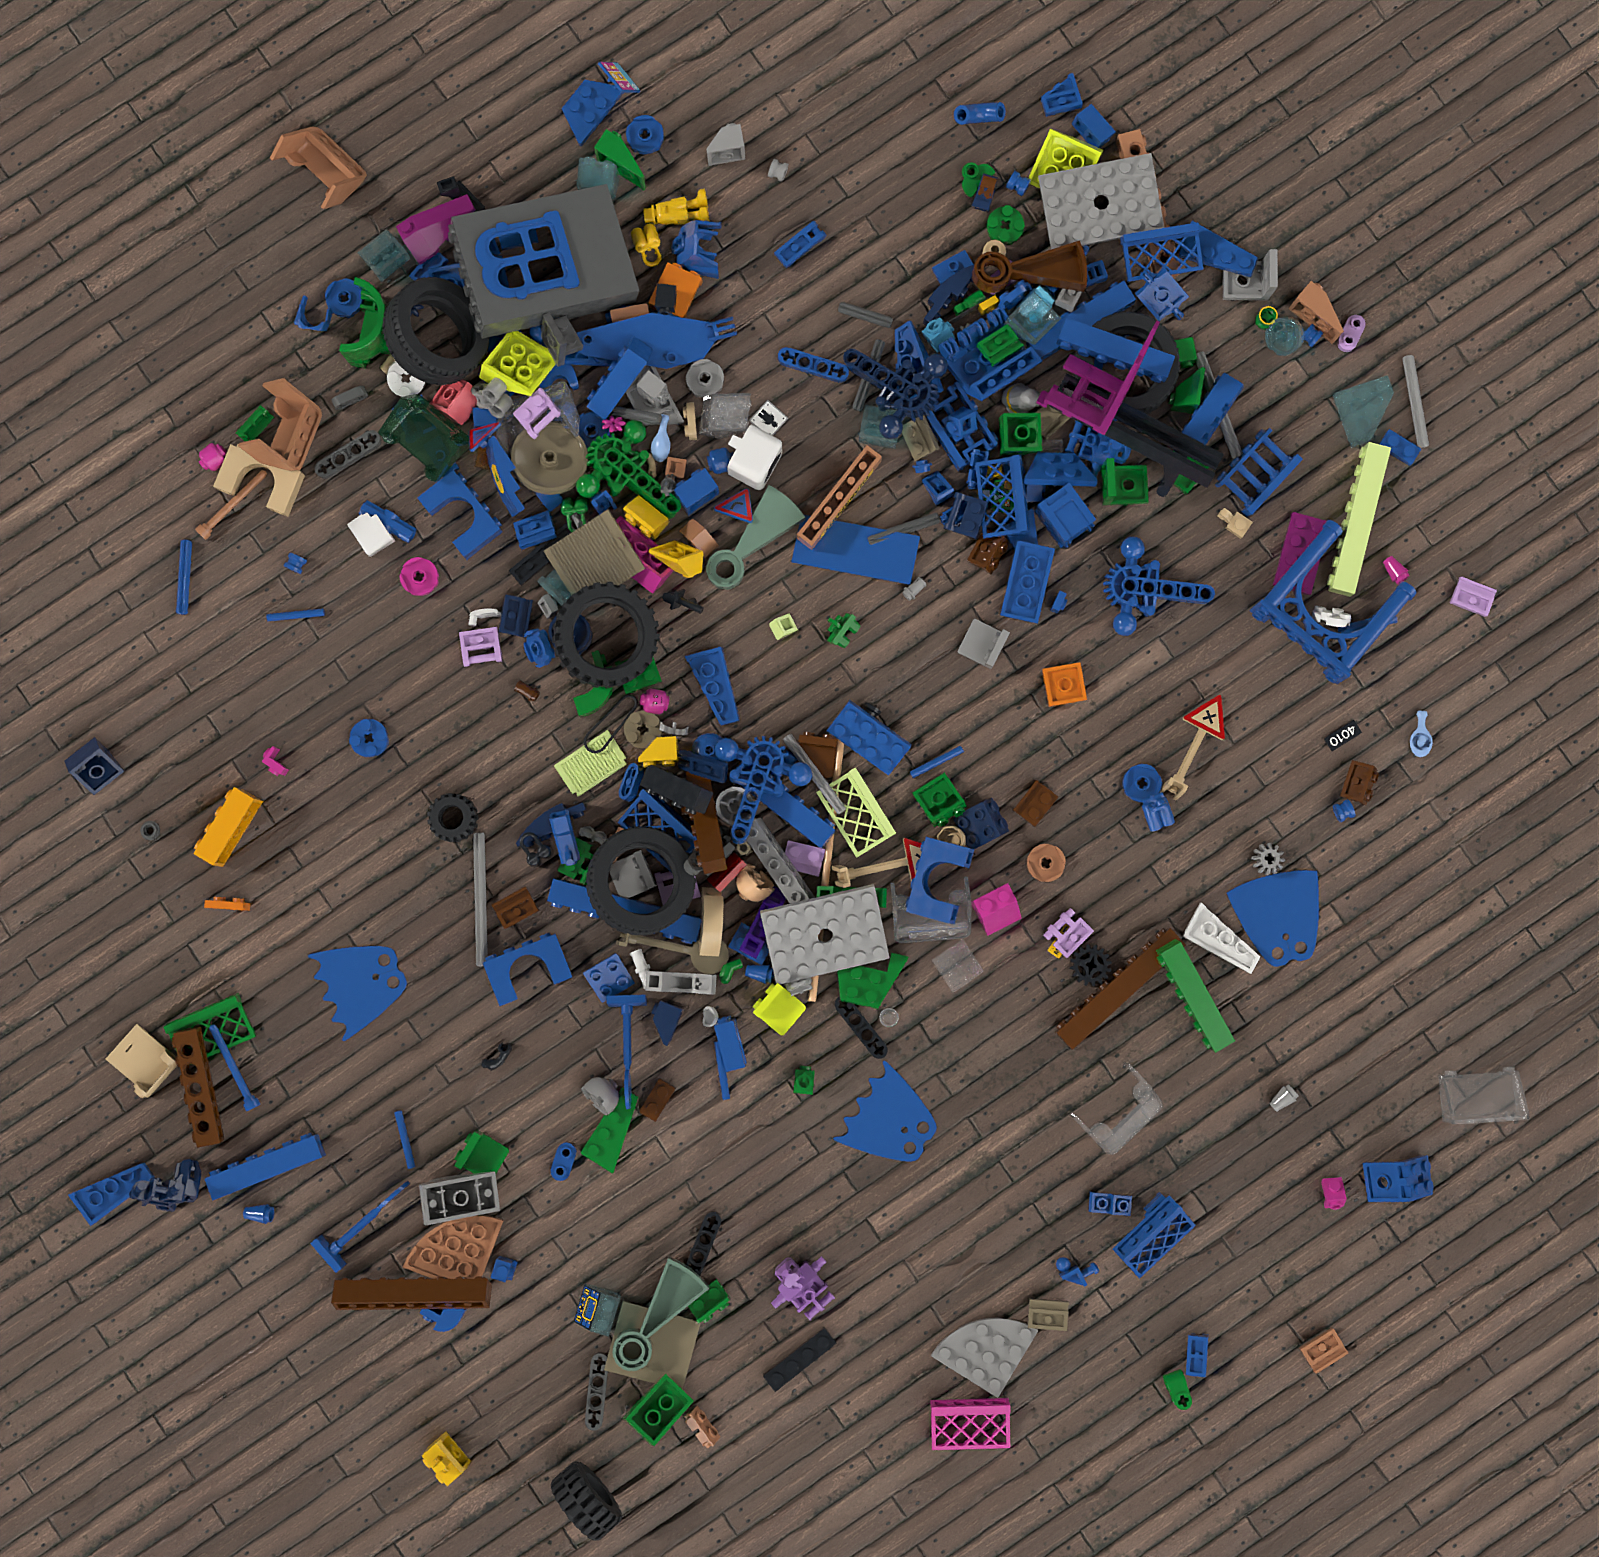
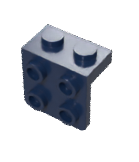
M992 797L953 819L956 826L965 834L966 845L970 849H976L1009 832L1007 821L1002 818L998 804L993 801Z

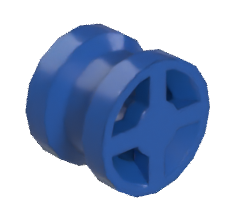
M1312 323L1300 339L1307 341L1308 346L1312 348L1324 332L1318 331Z
M289 553L288 562L284 563L283 566L301 574L302 566L307 563V560Z
M1348 799L1344 800L1342 804L1333 805L1334 814L1339 822L1345 821V818L1355 817V810Z

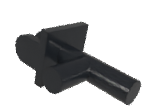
M685 589L669 591L662 595L663 601L671 604V610L682 605L699 614L703 612L704 607L698 605L695 598H683Z

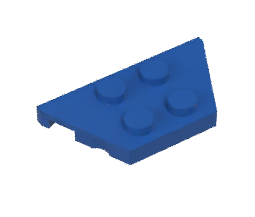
M584 80L562 107V112L579 146L582 147L624 94L619 89H614L615 85Z
M1038 452L1023 483L1029 485L1061 486L1070 483L1072 486L1096 487L1097 478L1075 453Z

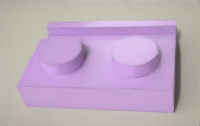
M1460 577L1450 604L1484 617L1488 616L1497 590Z
M788 840L785 854L798 872L819 877L825 849L821 850L818 847Z

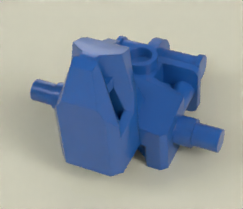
M1075 420L1073 432L1069 434L1070 440L1065 451L1074 453L1076 443L1082 444L1078 457L1079 459L1082 458L1090 461V465H1092L1091 473L1096 478L1106 458H1114V462L1119 464L1126 462L1132 449L1090 427L1087 428L1085 436L1081 435L1080 432L1084 424Z

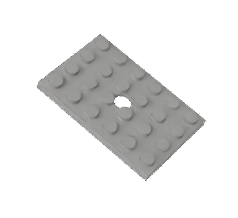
M1151 153L1038 176L1051 249L1079 240L1081 245L1085 246L1120 239L1124 234L1164 228ZM1099 195L1106 196L1109 201V205L1103 210L1098 209L1094 205V199Z
M874 884L760 911L776 984H784L889 959ZM829 929L832 931L833 936L828 942L820 941L818 939L820 930Z

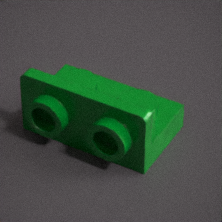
M717 1278L708 1284L709 1289L688 1305L698 1324L702 1321L704 1323L708 1322L714 1317L713 1313L718 1309L722 1311L729 1306L728 1301H730L731 1297Z

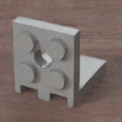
M1270 249L1262 261H1257L1252 277L1223 270V300H1269L1278 287L1277 249ZM1239 276L1245 277L1247 284H1239L1237 278Z

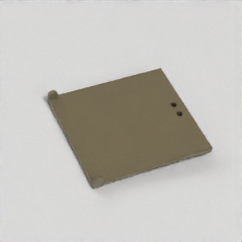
M609 509L544 550V553L571 595L578 592L581 588L591 586L597 582H600V584L613 582L614 585H620L645 569Z
M623 1301L604 1370L651 1383H656L664 1374H667L683 1390L701 1323L698 1324L696 1320L676 1315L649 1337L652 1343V1355L647 1365L637 1371H627L616 1364L612 1353L613 1345L621 1332L627 1329L640 1330L648 1307ZM628 1342L624 1345L623 1352L626 1357L635 1359L641 1355L642 1349L638 1343Z

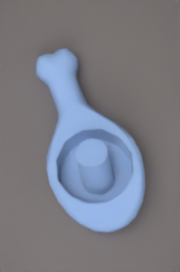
M661 414L659 431L651 444V453L657 462H663L670 451V440L667 434L669 416Z
M1419 710L1416 714L1418 726L1410 737V748L1417 757H1424L1430 752L1433 741L1425 726V720L1428 716L1427 711Z

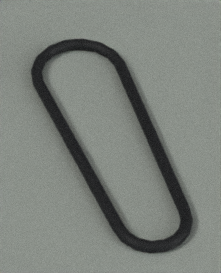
M624 695L586 734L584 746L587 751L600 753L608 746L629 716L637 708L638 701L635 696ZM625 698H633L635 706L606 744L597 751L589 749L586 743L588 736Z

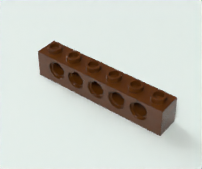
M201 1026L173 1033L172 1045L177 1050L176 1064L181 1069L180 1083L185 1088L184 1102L189 1108L188 1121L193 1127L192 1140L196 1143L197 1148L219 1144L225 1139ZM186 1045H190L193 1048L192 1054L186 1052ZM190 1064H194L197 1067L196 1073L190 1071ZM194 1083H198L201 1086L200 1092L194 1090ZM198 1102H202L205 1105L204 1111L197 1107ZM206 1121L209 1124V1129H204L201 1126V1122Z

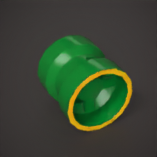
M1271 306L1263 307L1256 316V325L1263 330L1271 328L1278 318V313Z

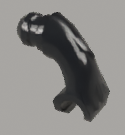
M503 1042L500 1043L498 1046L499 1057L490 1060L482 1059L481 1066L492 1071L503 1065L512 1051V1045L509 1044L507 1051H504Z

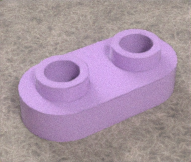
M1352 315L1343 326L1344 332L1337 339V346L1341 351L1350 352L1356 347L1365 328L1363 317ZM1354 321L1358 322V327L1353 325ZM1349 338L1351 343H1347L1345 339Z

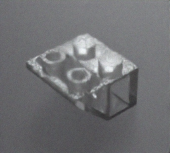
M963 939L931 959V962L952 993L984 972Z

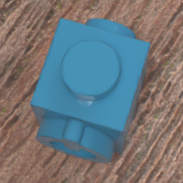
M940 317L937 320L930 321L926 328L922 330L928 344L936 352L940 351L938 345L945 340L947 341L950 337L956 339L952 333L954 331L952 325L948 321L944 322Z

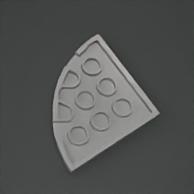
M1000 1317L979 1319L960 1326L949 1336H946L937 1345L931 1356L998 1398L1039 1330L1028 1328L1027 1323Z

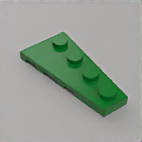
M624 1087L619 1091L617 1106L609 1115L603 1116L581 1151L582 1155L612 1174L615 1171L639 1098L631 1092V1109H626Z

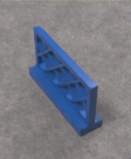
M1199 223L1122 235L1120 241L1123 246L1127 281L1143 280L1140 276L1132 277L1131 268L1134 264L1142 268L1143 271L1146 270L1151 277L1159 274L1164 268L1171 275L1203 270L1198 233ZM1194 236L1195 245L1190 250L1182 243L1187 237ZM1168 240H1173L1178 244L1173 253L1164 247ZM1150 243H1154L1159 247L1154 256L1145 250ZM1135 246L1141 250L1135 259L1129 255L1128 247ZM1180 246L1189 252L1183 261L1174 255ZM1161 249L1170 255L1165 264L1156 258ZM1142 253L1151 258L1146 267L1137 261ZM1190 255L1197 258V267H1190L1185 263ZM1172 257L1181 263L1177 270H1171L1166 266ZM1153 260L1162 266L1158 273H1153L1148 269Z
M1013 455L1009 458L976 462L979 499L984 500L983 497H985L988 503L990 501L997 507L991 516L987 513L984 515L982 521L983 538L1020 533L1029 534L1030 526L1026 489L1023 483L1022 457L1020 455ZM1003 463H1010V470L1006 475L998 471V468ZM989 466L993 471L985 478L981 475L980 467ZM995 472L1004 477L998 486L989 481ZM1006 480L1012 484V489L1008 494L999 489ZM987 483L995 488L989 497L983 494V488ZM997 491L1006 496L999 505L991 500ZM1008 499L1014 502V508L1010 513L1001 508ZM999 510L1008 515L1001 524L993 519ZM1010 517L1016 521L1017 529L1007 530L1004 527ZM991 520L999 525L994 533H987V525Z
M643 788L638 794V798L617 823L624 829H628L630 826L624 821L629 816H635L636 826L642 827L639 824V815H648L649 827L662 828L665 832V827H671L675 830L677 842L679 840H686L691 845L686 851L690 855L695 849L694 840H697V836L693 837L691 825L664 800L660 799L658 795L649 794L646 792L647 788ZM641 801L647 804V813L638 812V804ZM657 814L661 817V825L652 826V815ZM646 849L672 873L670 866L661 855Z
M1168 1196L1113 1248V1251L1140 1279L1196 1225L1183 1209ZM1188 1222V1224H1186L1182 1229H1180L1181 1223ZM1170 1225H1175L1174 1230L1169 1231ZM1172 1236V1239L1166 1242L1167 1237ZM1157 1238H1161L1159 1244H1155ZM1158 1249V1252L1152 1255L1153 1250ZM1147 1251L1146 1257H1141V1253ZM1139 1263H1144V1265L1137 1271Z

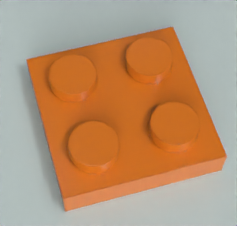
M1080 662L1042 669L1049 707L1087 700Z

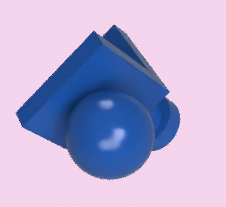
M1060 1257L1056 1261V1267L1061 1271L1059 1275L1062 1280H1067L1084 1287L1087 1286L1085 1277L1093 1273L1095 1275L1099 1273L1096 1263L1093 1262L1089 1264V1267L1080 1271L1077 1265L1070 1268L1071 1263L1066 1257Z

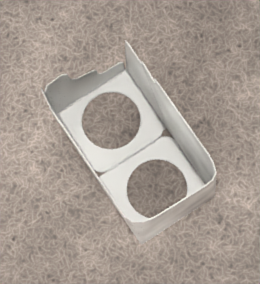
M368 513L361 514L347 524L369 557L395 542L393 536L388 533L376 514L372 517Z

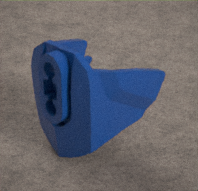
M694 220L683 225L671 246L672 254H676L677 264L689 272L692 270L700 275L719 279L718 263L714 262L717 253L706 252L699 246V240L710 241L712 236L718 235V232L709 231V229H721V222Z

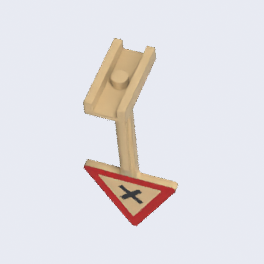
M1221 695L1216 696L1183 717L1184 721L1197 727L1198 732L1177 774L1162 785L1160 793L1168 790L1175 794L1174 800L1179 799L1188 788V785L1183 783L1185 780L1184 776L1205 734L1209 733L1220 740L1225 739Z
M903 838L905 858L856 869H847V867L842 865L832 866V870L839 872L837 873L838 881H835V885L843 888L851 886L850 880L856 879L858 876L906 865L908 866L912 881L916 876L917 870L915 867L917 860L921 857L922 852L920 848L922 843Z

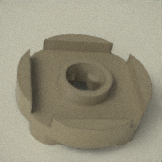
M644 710L632 713L624 725V734L627 741L636 748L646 749L656 737L662 736V731L659 730L660 720L655 714L647 713ZM644 724L649 731L641 735L638 727H642Z

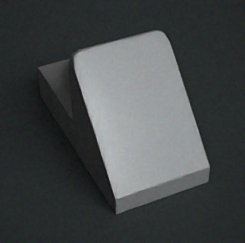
M1062 288L1055 305L1072 312L1082 292Z

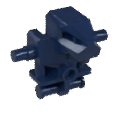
M187 1159L177 1163L174 1179L162 1182V1179L154 1177L150 1178V1182L138 1181L129 1192V1197L142 1201V1206L153 1204L156 1205L158 1210L174 1212L176 1203H183V1201L194 1202L198 1198L201 1180L199 1162Z

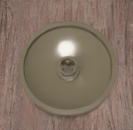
M550 422L538 433L539 436L536 439L530 437L526 429L523 430L515 439L511 450V461L516 467L513 471L517 479L528 489L547 495L560 494L575 487L578 478L584 475L587 469L586 463L588 459L585 457L588 452L582 438L568 426L555 422Z

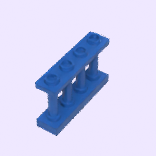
M1271 428L1261 429L1254 437L1256 440L1252 444L1248 443L1243 448L1242 456L1234 458L1229 464L1231 466L1227 472L1224 470L1216 478L1218 480L1215 484L1217 488L1225 484L1244 502L1245 508L1241 512L1246 516L1252 515L1303 460L1298 454L1287 456L1268 437L1273 431ZM1261 443L1265 444L1282 461L1281 464L1283 466L1280 470H1275L1255 451ZM1249 456L1270 475V480L1267 484H1262L1243 465V462ZM1236 470L1257 489L1258 494L1254 498L1249 497L1230 479Z

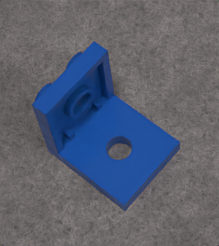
M1420 1155L1404 1161L1364 1162L1363 1170L1368 1202H1411L1432 1195L1433 1182L1431 1181V1165L1428 1155ZM1382 1177L1387 1179V1187L1382 1184Z

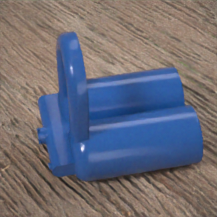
M1163 792L1156 795L1152 794L1150 797L1142 800V810L1150 831H1157L1163 826H1170L1175 823L1169 802L1164 797Z

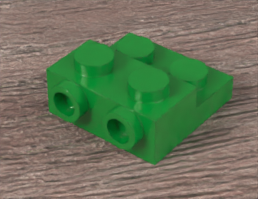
M945 772L912 793L934 828L936 826H945L949 818L962 815L965 812L964 809L967 808L965 801Z

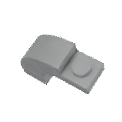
M646 971L645 991L715 995L716 975Z

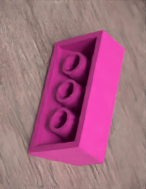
M620 516L616 519V522L645 567L644 570L631 578L653 594L663 585L674 570L649 553V549L659 545L650 538L648 539L639 529L633 527L625 518Z

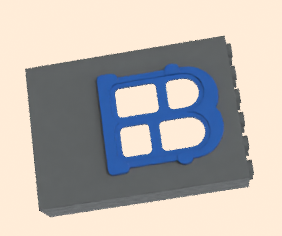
M607 184L451 217V224L448 225V238L450 244H454V259L456 262L459 261L460 279H464L465 296L470 298V313L475 315L476 321L474 326L476 333H480L481 339L542 325L543 315L550 313L554 320L563 316L571 319L616 309L625 304L628 306L636 303L639 288ZM548 226L551 230L555 246L550 249L534 251L528 231ZM512 233H519L521 235L525 249L524 254L501 259L491 254L489 244L493 238ZM551 256L559 257L564 273L563 277L539 283L532 281L528 268L529 261ZM519 265L525 284L516 288H506L501 285L498 280L499 271L506 266Z

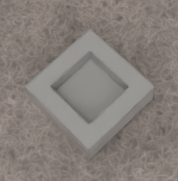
M549 593L541 597L538 605L546 618L549 619L558 611L557 603L551 598Z

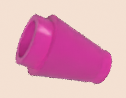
M1393 556L1383 561L1392 582L1399 585L1409 578V570Z

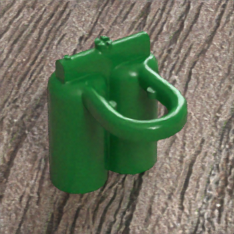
M581 495L576 500L566 497L562 501L561 512L567 517V525L571 532L575 531L571 525L572 520L570 517L573 513L580 514V520L583 525L586 524L585 513L588 509V498Z

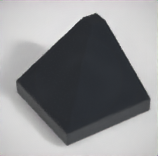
M454 176L437 182L441 196L462 197Z

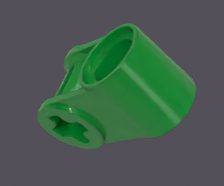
M1179 1369L1163 1375L1165 1386L1174 1405L1181 1410L1189 1409L1192 1405V1397L1182 1370ZM1181 1395L1185 1397L1183 1404L1179 1402Z

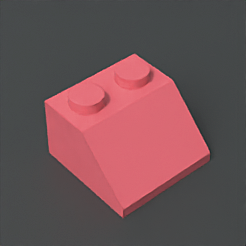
M463 379L450 385H442L429 403V406L453 422L463 425L469 419L473 408L477 406V399L471 392L473 385Z

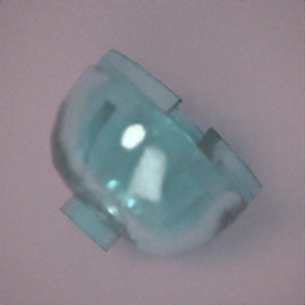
M1293 317L1275 319L1271 322L1273 324L1269 325V328L1266 329V344L1270 350H1273L1279 356H1286L1296 352L1302 346L1305 339V331L1302 324Z

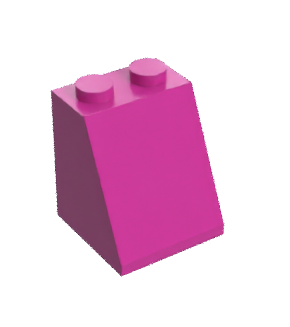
M1008 883L970 901L987 936L1022 919L1017 900Z

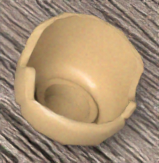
M956 826L943 827L937 835V840L965 847L966 836Z

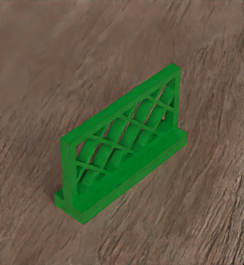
M239 993L171 1021L163 1027L172 1041L173 1033L190 1027L194 1028L197 1024L206 1026L203 1039L214 1044L212 1051L206 1052L207 1057L221 1052L219 1048L216 1049L217 1044L215 1040L205 1037L211 1026L212 1018L215 1016L224 1019L221 1028L217 1027L220 1034L225 1033L232 1036L230 1043L226 1044L228 1048L257 1036L241 1003L242 999ZM238 1007L241 1013L239 1020L228 1017L231 1009ZM227 1020L237 1023L234 1033L223 1029ZM239 1025L247 1027L250 1034L245 1037L237 1035ZM190 1045L185 1046V1050L186 1048L193 1050Z

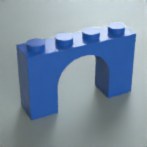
M452 470L421 494L418 500L431 516L453 501H465L473 507L475 518L472 526L452 542L464 558L468 560L502 533L499 528L502 524L496 517H490L488 514L490 509L484 502L479 503L476 499L479 495L472 487L467 488L464 484L467 480L460 472L456 474Z
M926 837L925 841L921 844V857L916 863V876L911 881L910 887L912 891L906 900V912L955 925L959 906L936 899L929 890L928 879L932 870L943 863L970 868L974 849Z
M546 933L539 936V941L533 943L531 939L521 943V948L515 950L514 947L504 950V954L497 957L496 954L485 958L486 962H483V966L499 1007L518 1000L509 972L514 961L521 956L533 955L540 958L546 964L554 985L572 978L556 934Z
M731 1015L719 1018L714 1028L725 1071L729 1072L746 1067L747 1060L736 1018L731 1019Z

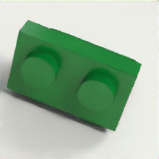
M476 1130L473 1134L471 1132L468 1134L464 1141L467 1145L464 1150L460 1149L454 1158L457 1161L454 1166L460 1170L465 1168L473 1174L491 1171L497 1174L509 1153V1148L481 1131Z

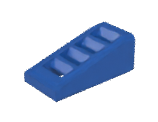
M1102 260L1087 265L1086 287L1107 280L1108 275ZM1098 268L1100 276H1097L1095 269ZM1088 271H1090L1092 274L1093 279L1091 280L1089 278Z

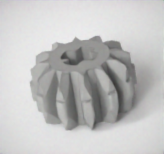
M1267 843L1266 847L1260 844V850L1254 849L1253 851L1257 856L1251 857L1252 860H1257L1253 867L1260 866L1258 873L1264 871L1265 875H1270L1271 871L1273 874H1277L1276 868H1283L1279 862H1285L1284 858H1280V855L1284 854V852H1276L1279 848L1278 845L1272 848L1271 843ZM1268 856L1269 858H1272V861L1268 862L1264 858Z

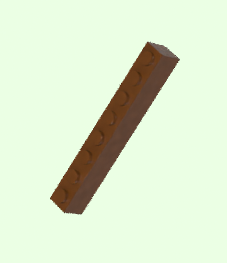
M1162 928L1155 935L1157 938L1152 943L1148 941L1141 947L1143 951L1138 956L1136 954L1131 956L1127 960L1128 965L1126 967H1120L1112 974L1114 976L1113 979L1109 982L1108 980L1104 981L1098 987L1100 990L1095 995L1091 993L1084 1000L1086 1003L1081 1008L1077 1006L1070 1013L1072 1016L1067 1021L1063 1019L1056 1025L1057 1030L1055 1033L1071 1050L1080 1044L1162 968L1156 958L1159 956L1156 952L1157 949L1174 939L1179 940L1183 947L1186 946L1171 928L1166 930Z
M461 1276L456 1277V1279H448L446 1277H437V1279H428L426 1277H419L417 1279L406 1277L389 1279L383 1277L379 1280H372L370 1278H361L360 1280L342 1278L341 1280H334L331 1303L336 1310L490 1308L492 1285L488 1278L483 1276L470 1279Z

